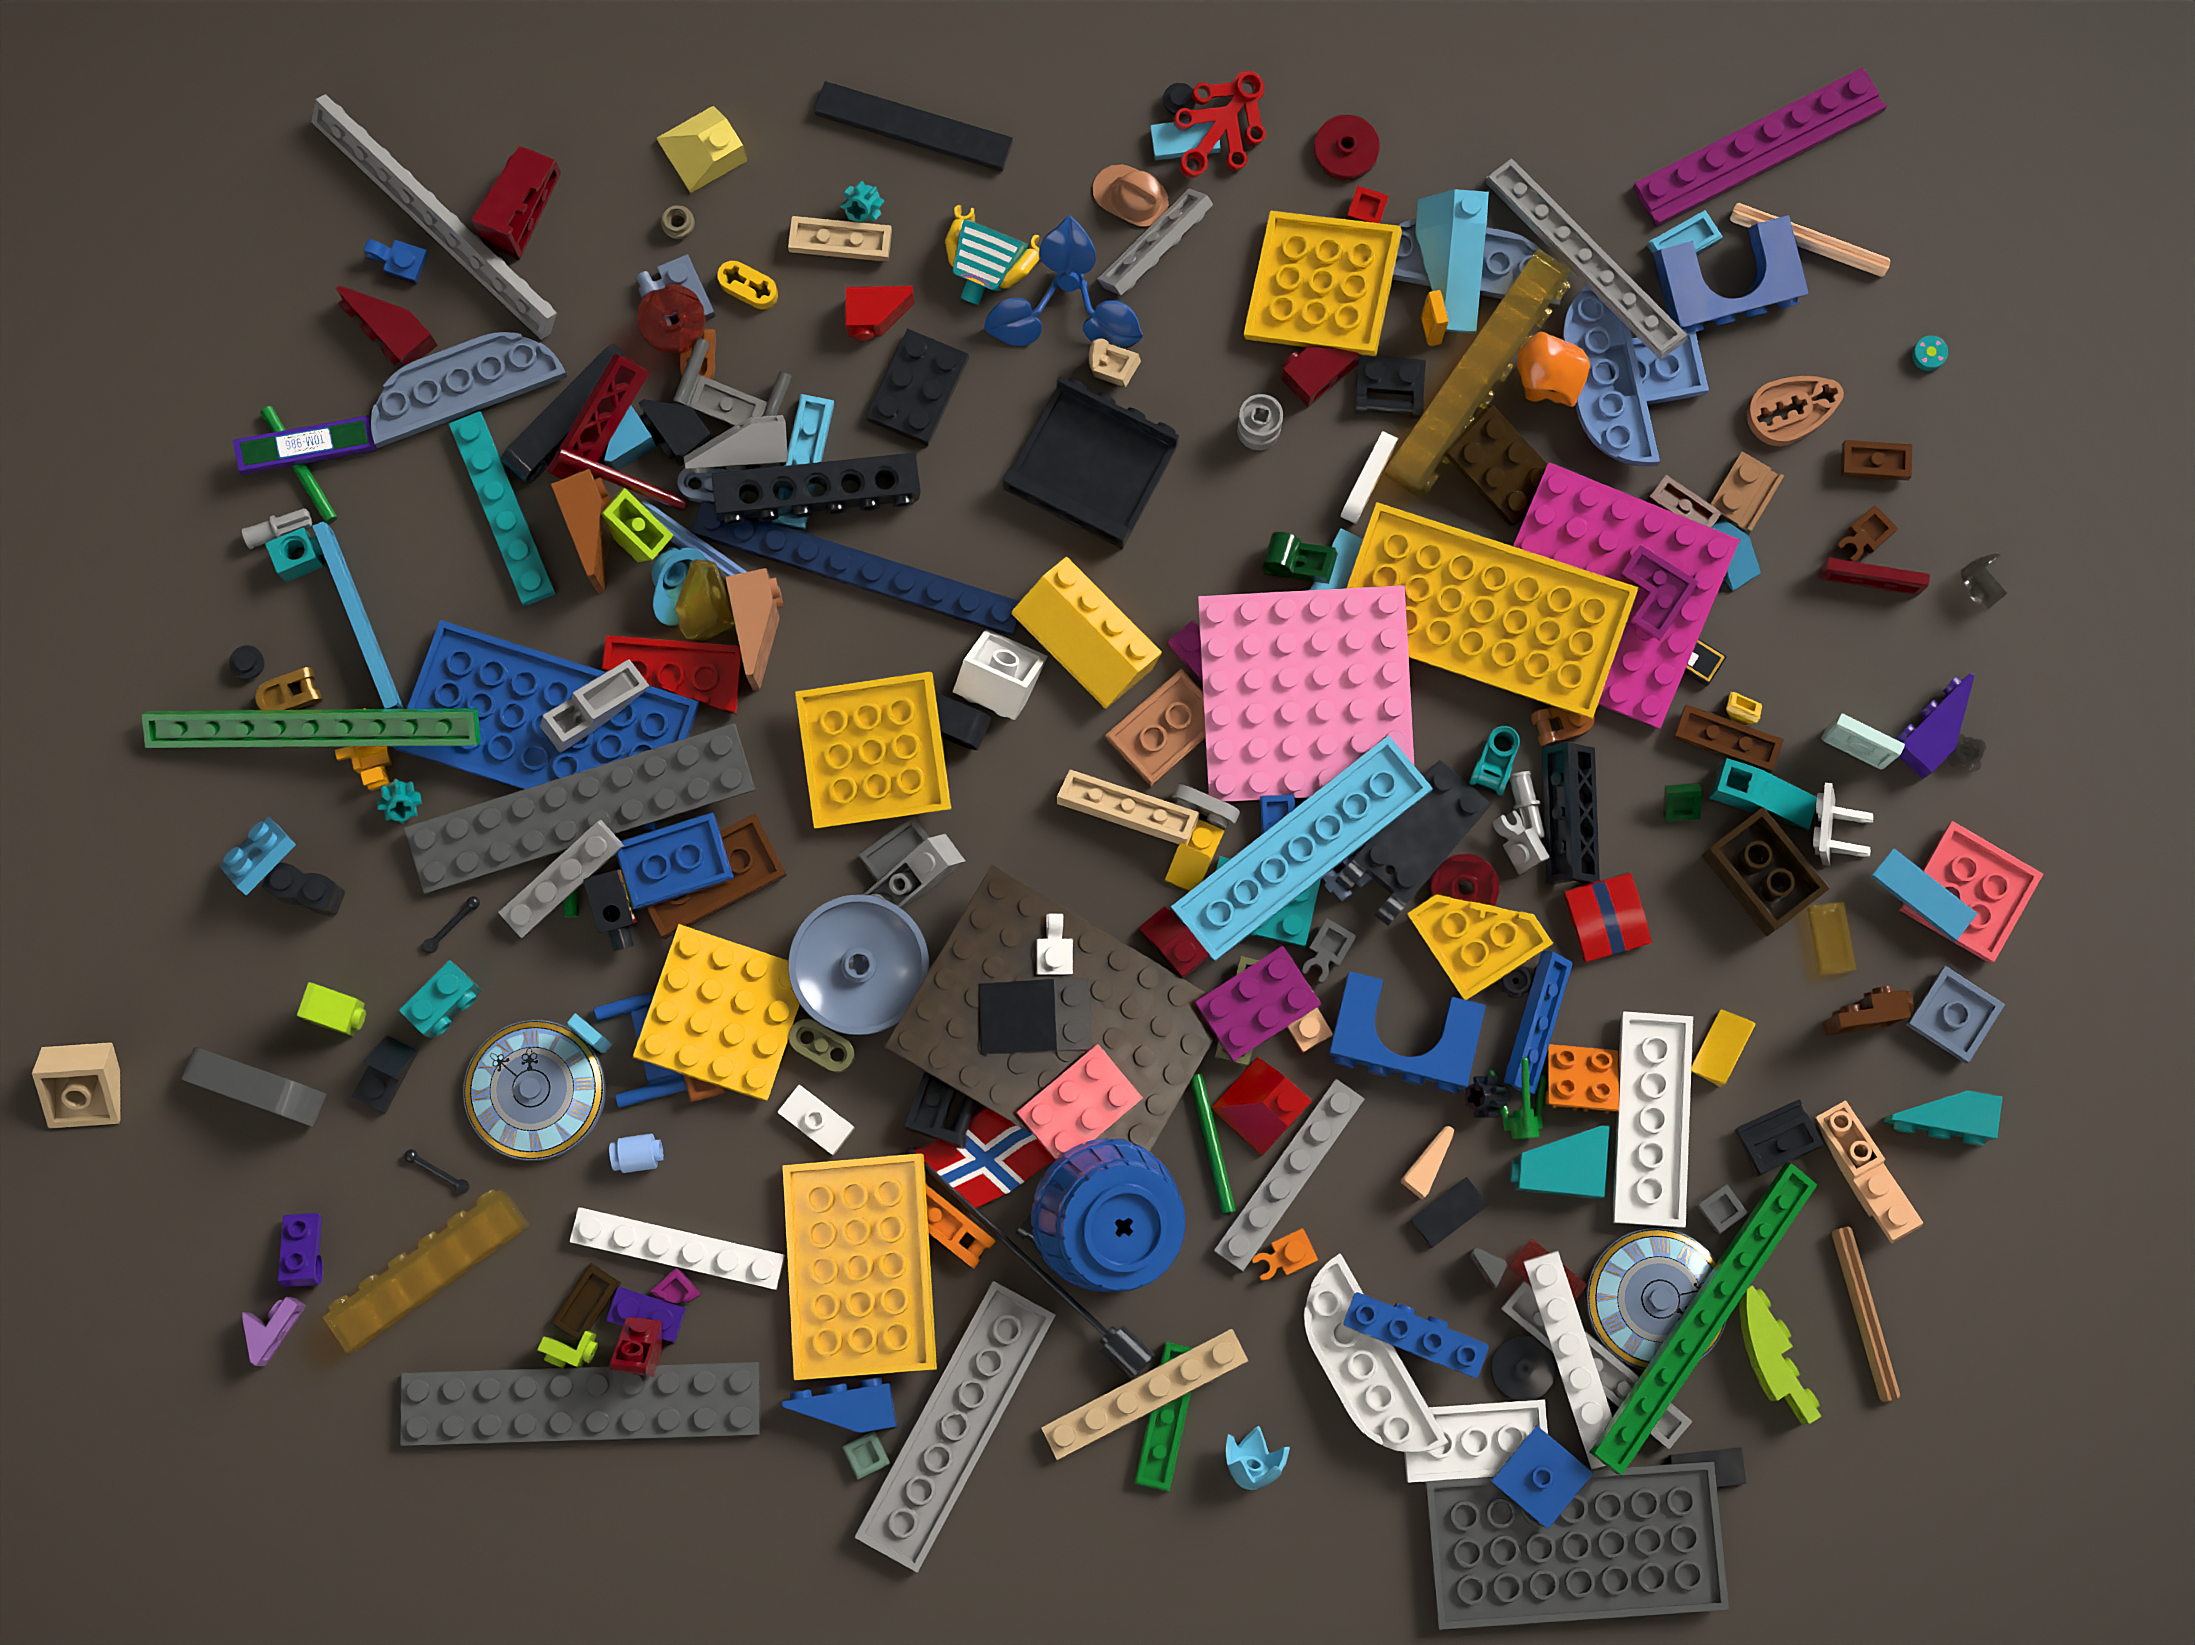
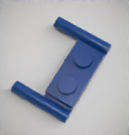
M655 991L594 1007L596 1018L599 1021L632 1012L631 1016L637 1040H639ZM643 1061L649 1086L616 1094V1101L618 1107L621 1108L687 1090L684 1075Z

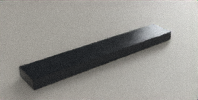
M827 81L823 84L814 110L815 115L1002 172L1013 144V137Z

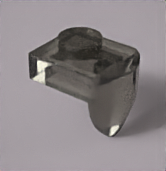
M1999 553L1980 557L1961 569L1962 580L1969 588L1971 598L1977 604L1983 605L1987 610L2008 594L1986 569L2001 556Z

